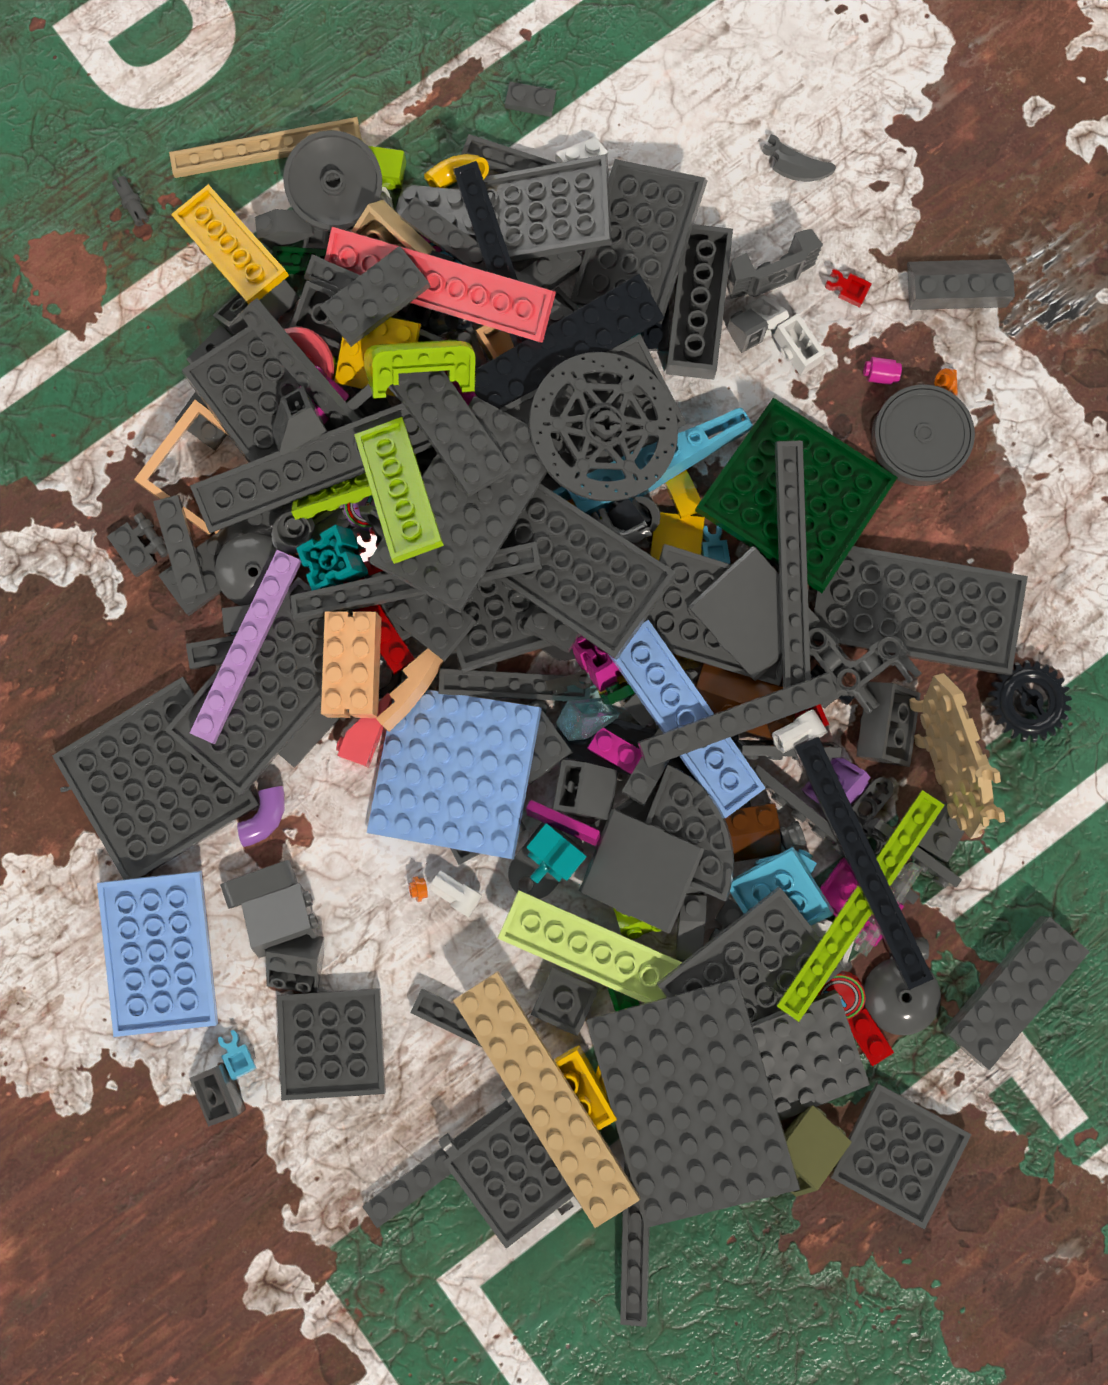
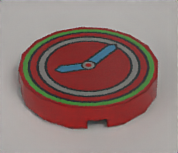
M841 971L822 987L817 996L835 989L841 999L847 1020L858 1015L863 1009L866 996L859 978L850 972Z

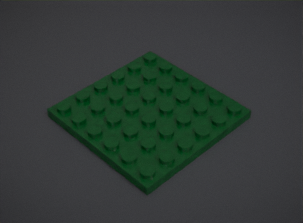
M773 397L697 505L695 512L749 547H755L761 555L779 566L775 442L803 441L807 584L822 594L898 477Z

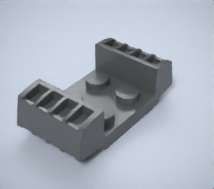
M807 229L794 234L788 253L782 256L779 261L774 263L765 262L758 266L757 270L754 269L747 253L737 257L732 261L727 279L731 299L745 295L756 297L798 280L802 272L816 264L815 262L821 247H823V243L812 229Z

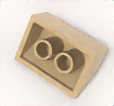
M384 200L368 204L351 231L428 255L431 254L432 250L436 251L410 225L401 220L400 215Z

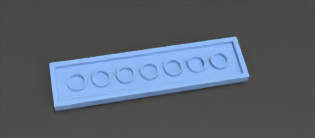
M646 620L641 625L617 660L610 656L663 733L714 714L649 620ZM731 737L680 755V758L696 781L714 799L724 818H727L765 789V786Z

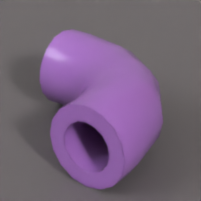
M283 786L258 791L260 798L258 812L253 818L238 822L237 825L239 839L243 847L251 846L266 839L279 826L285 811Z

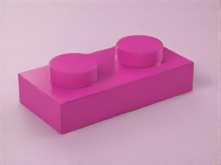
M603 727L599 728L588 747L590 751L629 774H632L642 757L640 749Z

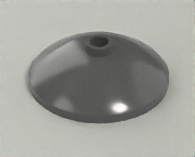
M258 533L242 534L231 539L221 549L215 564V576L221 591L232 602L240 606L251 605L277 551L272 543V538ZM249 568H257L258 574L250 576L248 573Z
M884 960L871 970L865 980L864 991L866 999L864 1007L876 1025L886 1032L895 1035L918 1033L932 1023L940 1007L941 993L934 974L931 972L933 980L907 990L894 960ZM904 993H908L910 996L907 1002L902 1001L901 997Z

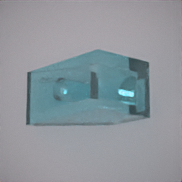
M601 698L568 700L556 724L568 741L587 739L617 719L620 714L613 705L603 704Z

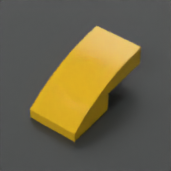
M687 470L664 483L670 499H673L680 519L696 514L695 509L701 501Z

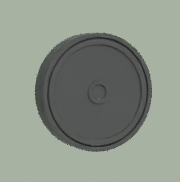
M914 385L898 391L885 402L873 423L871 442L875 457L881 467L897 476L898 481L913 486H930L947 480L966 462L974 445L975 428L969 410L956 395L938 386Z

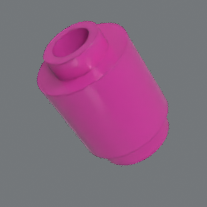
M871 357L870 362H865L863 375L867 376L868 382L891 385L892 383L899 382L902 364L896 363V360Z

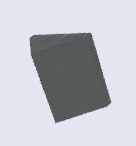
M224 1063L189 1078L208 1127L234 1118L246 1110L236 1083L231 1080Z

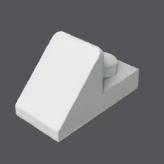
M765 295L744 306L745 311L752 309L769 324L764 338L773 334L777 326L790 318L785 308Z

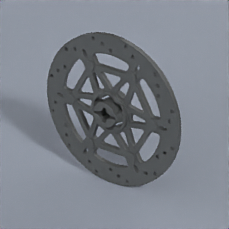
M591 352L565 360L551 370L543 379L533 397L530 408V437L540 463L556 482L568 491L581 497L607 502L625 500L641 494L662 477L674 457L678 440V424L673 403L661 382L648 369L627 357L613 353ZM593 372L611 373L620 376L621 382L619 384L587 383L583 375ZM630 375L633 376L631 381L629 380ZM565 384H570L574 392L561 416H550V409L555 396ZM637 386L647 396L654 408L657 420H648L632 393L634 387ZM593 390L613 391V394L603 403ZM583 393H586L596 406L588 408ZM621 394L623 398L620 408L616 409L611 403ZM578 399L584 415L569 417L567 414L575 400ZM628 401L640 419L624 416ZM582 422V430L567 427L566 424ZM626 423L641 426L642 429L627 431ZM550 433H560L576 460L573 467L568 466L560 457L553 445ZM568 434L585 438L581 452H578ZM619 434L618 438L615 436L611 439L613 435ZM640 436L635 450L630 454L625 438ZM656 436L658 441L652 458L643 469H639L635 464V459L647 437ZM589 444L597 447L595 453L589 459H586L585 455ZM620 445L625 460H622L615 452L614 446ZM603 450H606L616 463H596L595 459ZM589 469L622 470L625 479L598 481L588 478L587 472ZM579 473V477L576 479L575 475Z

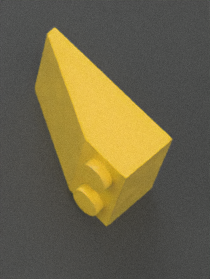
M580 1044L556 1057L554 1061L598 1131L616 1121L617 1118L611 1109L607 1096Z

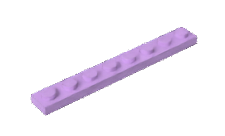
M279 550L276 551L190 734L210 743H216L301 564L300 559Z

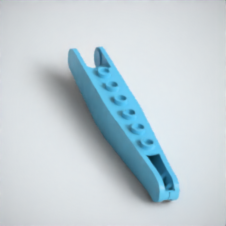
M737 408L720 417L678 433L674 457L666 472L649 489L634 497L648 494L726 444L748 433L753 424L744 409ZM722 431L720 434L714 436L713 438H708L709 436ZM657 442L641 448L635 459V464L639 469H643L648 464L654 454ZM597 469L587 474L588 478L598 481L625 479L622 470ZM563 486L552 491L566 501L573 499L577 508L589 516L596 511L600 517L601 515L598 510L605 508L608 513L613 508L612 504L615 502L587 499L568 491Z

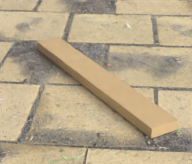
M348 118L169 152L172 172L175 178L286 158L289 157L291 151L301 140L320 131H342L362 141L358 118Z

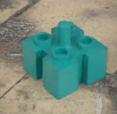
M334 525L320 534L322 540L311 539L296 548L302 565L310 568L311 572L306 574L312 591L340 585L344 581L354 582L368 574L361 556L354 553L358 545L351 529Z
M547 823L526 847L530 850L527 856L539 865L530 876L537 884L547 872L559 882L562 878L567 881L587 857Z

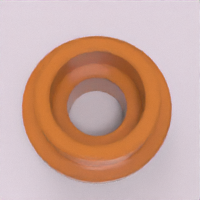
M416 876L413 877L412 883H409V892L411 898H416L417 902L427 898L428 891L425 879Z

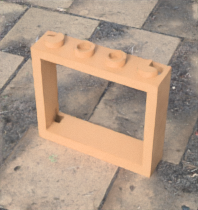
M196 400L193 401L134 479L136 483L158 499L170 496L149 480L199 414L226 433L210 410ZM183 506L186 519L210 536L211 533H209L205 522Z

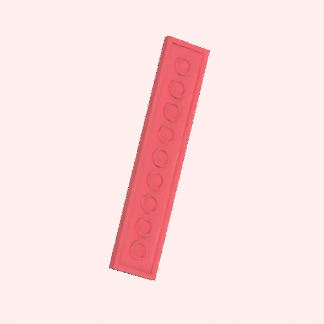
M332 227L325 260L362 275L399 246ZM401 247L431 286L410 303L534 341L543 342L556 294L555 291Z

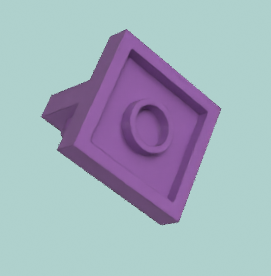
M843 757L832 758L830 762L850 804H852L870 785L867 781L871 777L866 771ZM808 781L801 790L806 796L820 805Z

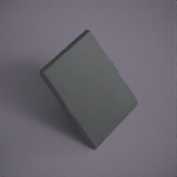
M752 547L697 597L688 608L716 638L715 640L719 643V646L727 650L748 675L756 681L782 657L779 574L755 547ZM808 607L810 631L820 620Z
M611 809L579 892L615 908L616 911L621 912L623 915L632 916L662 931L671 933L704 849L667 833L666 830L661 829L659 826L649 825L620 811Z

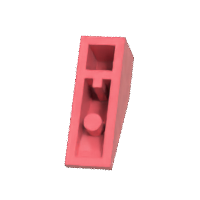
M389 693L379 701L378 716L392 705L393 698ZM376 718L359 719L346 732L344 737H340L336 746V750L339 751L337 756L369 768L384 727Z

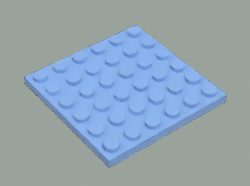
M426 690L425 694L411 711L390 732L386 731L367 833L514 860L542 708L465 695L438 694L439 691Z

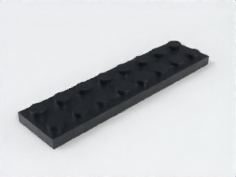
M638 274L547 327L543 342L527 339L475 370L474 393L481 400L500 409L538 389L548 373L565 360L585 353H606L664 320V316L641 275Z

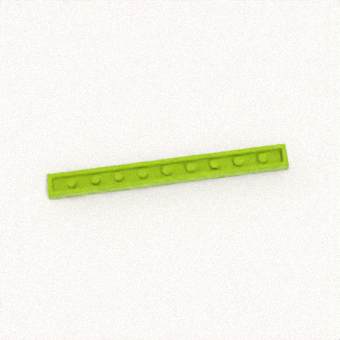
M923 790L919 793L876 857L889 886H891L944 807L943 803ZM858 885L776 1005L798 1022L804 1016L872 914Z

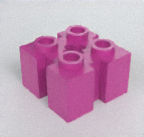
M584 637L577 638L572 646L576 662L585 673L589 672L590 679L598 690L602 692L606 690V686L618 682L617 677L622 675V673L610 656Z

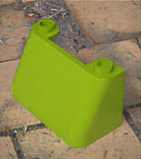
M444 340L379 344L369 347L365 352L364 369L373 398H385L386 390L390 385H399V373L448 370L449 381H457L462 392L475 391V352L472 346L465 341Z

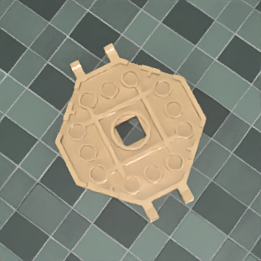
M944 673L935 675L932 678L926 695H924V700L909 699L911 710L923 712L920 718L927 735L926 737H921L920 734L914 735L915 744L919 748H926L930 752L936 769L937 782L942 786L948 803L947 810L950 818L956 820L961 831L964 830L970 839L981 837L983 834L982 829H986L989 826L990 819H996L999 823L1005 822L1004 811L994 804L991 780L994 783L1001 782L1000 772L989 765L986 754H982L979 744L975 742L979 741L980 737L973 718L969 719L965 707H962L967 704L963 692Z

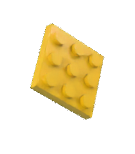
M390 317L352 347L342 337L335 383L363 389L369 383L364 369L366 350L373 345L418 342L421 324ZM388 387L386 390V394L395 396V394Z

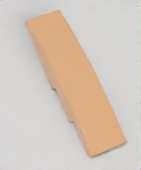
M428 648L402 670L408 678L389 694L395 702L376 718L389 732L411 711L425 694L444 662Z

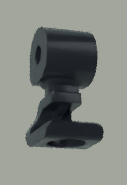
M442 312L434 313L429 318L430 329L435 335L469 328L474 322L467 320L465 324H461L459 322L460 318Z

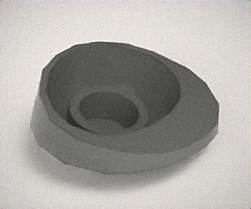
M292 508L285 510L277 518L271 534L274 547L289 555L298 553L296 548L311 540L315 529L312 517L295 520L291 512Z

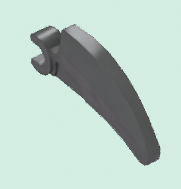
M771 134L768 140L773 147L766 144L763 146L762 152L767 156H774L777 160L773 166V171L786 178L811 182L829 177L835 172V164L815 160L798 153L782 144L775 135Z

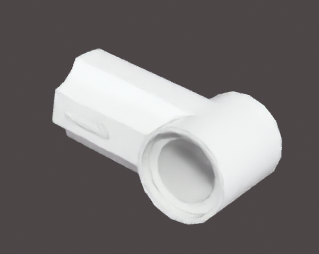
M810 710L795 719L793 723L773 732L772 737L776 748L785 753L816 737L821 738L827 733V730L815 710Z
M439 871L428 888L451 903V907L467 917H470L483 897L476 890L466 884L462 885L442 871Z

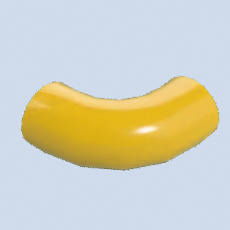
M457 155L439 162L428 170L424 177L430 187L447 188L457 182L453 169L477 161L484 180L489 172V165L485 158L478 155Z

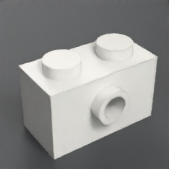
M798 313L777 326L774 338L781 347L783 357L787 361H791L800 376L821 364L826 353Z

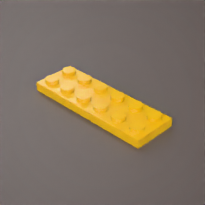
M209 184L171 214L248 304L256 298L260 300L289 276L280 263Z

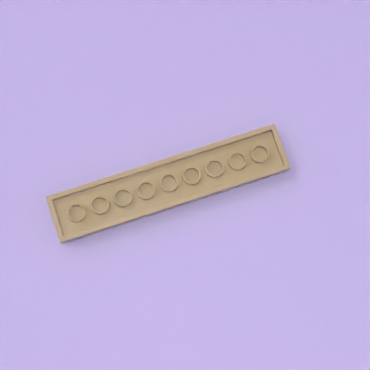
M499 971L453 1000L593 1226L595 1228L638 1202L640 1200L639 1194Z

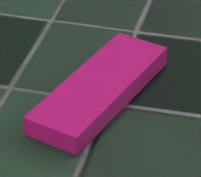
M529 801L526 807L527 816L545 824L547 823L587 843L596 846L600 839L599 830L535 801Z

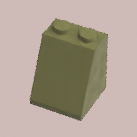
M813 1105L804 1112L799 1113L783 1130L800 1185V1190L791 1192L795 1197L817 1191L852 1143L846 1137L843 1129L833 1125L826 1118V1114Z

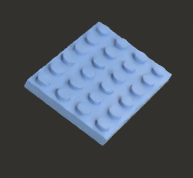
M202 871L97 883L113 1037L216 1026L218 1024Z

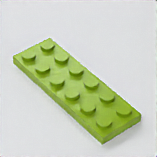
M400 417L354 434L393 563L395 564L444 546L403 418Z

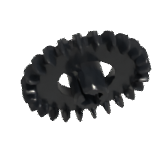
M1025 660L1023 661V668L1018 662L1013 664L1014 670H1012V675L997 674L996 677L1001 682L991 683V686L996 688L997 691L988 693V696L994 697L995 700L987 705L996 707V710L991 712L990 716L1000 717L995 722V725L1005 724L1002 733L1012 730L1011 739L1016 738L1020 734L1021 742H1025L1028 736H1030L1031 743H1035L1038 735L1042 741H1045L1047 733L1050 736L1056 735L1054 727L1059 730L1063 729V724L1060 720H1069V717L1064 712L1072 710L1066 704L1067 701L1072 700V697L1065 695L1070 688L1062 687L1061 684L1065 679L1063 677L1056 678L1057 670L1049 673L1048 664L1040 668L1039 661H1035L1031 667L1030 662ZM1025 683H1033L1045 691L1048 697L1046 712L1042 709L1044 703L1042 694L1035 689H1028ZM1015 690L1018 692V695L1014 700V705L1016 709L1022 714L1032 713L1036 719H1026L1016 712L1013 706V695ZM1028 698H1030L1032 701L1029 704V706H1027L1025 703L1028 700Z

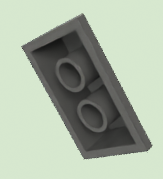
M283 280L259 301L278 322V319L284 313L290 312L295 307L296 302L300 298L286 280ZM237 292L213 314V317L234 336L248 327L240 314L249 304Z
M868 682L867 689L881 705L869 714L863 709L856 756L869 761L910 767L918 712L911 710L909 699L915 698L917 701H920L921 693L895 683Z

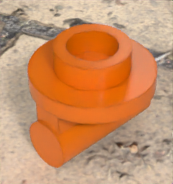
M948 368L940 370L935 378V386L958 395L957 370Z

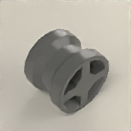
M798 821L792 822L788 827H780L781 843L785 850L795 845L803 846L806 844L804 833Z

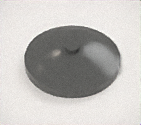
M327 130L311 134L294 147L285 164L283 182L288 202L299 218L316 229L331 232L332 227L346 231L351 230L367 205L380 201L382 174L379 163L372 150L363 141L349 133Z

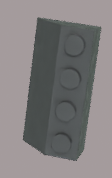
M1005 259L917 261L907 263L909 310L1006 308L1015 297L1014 275Z

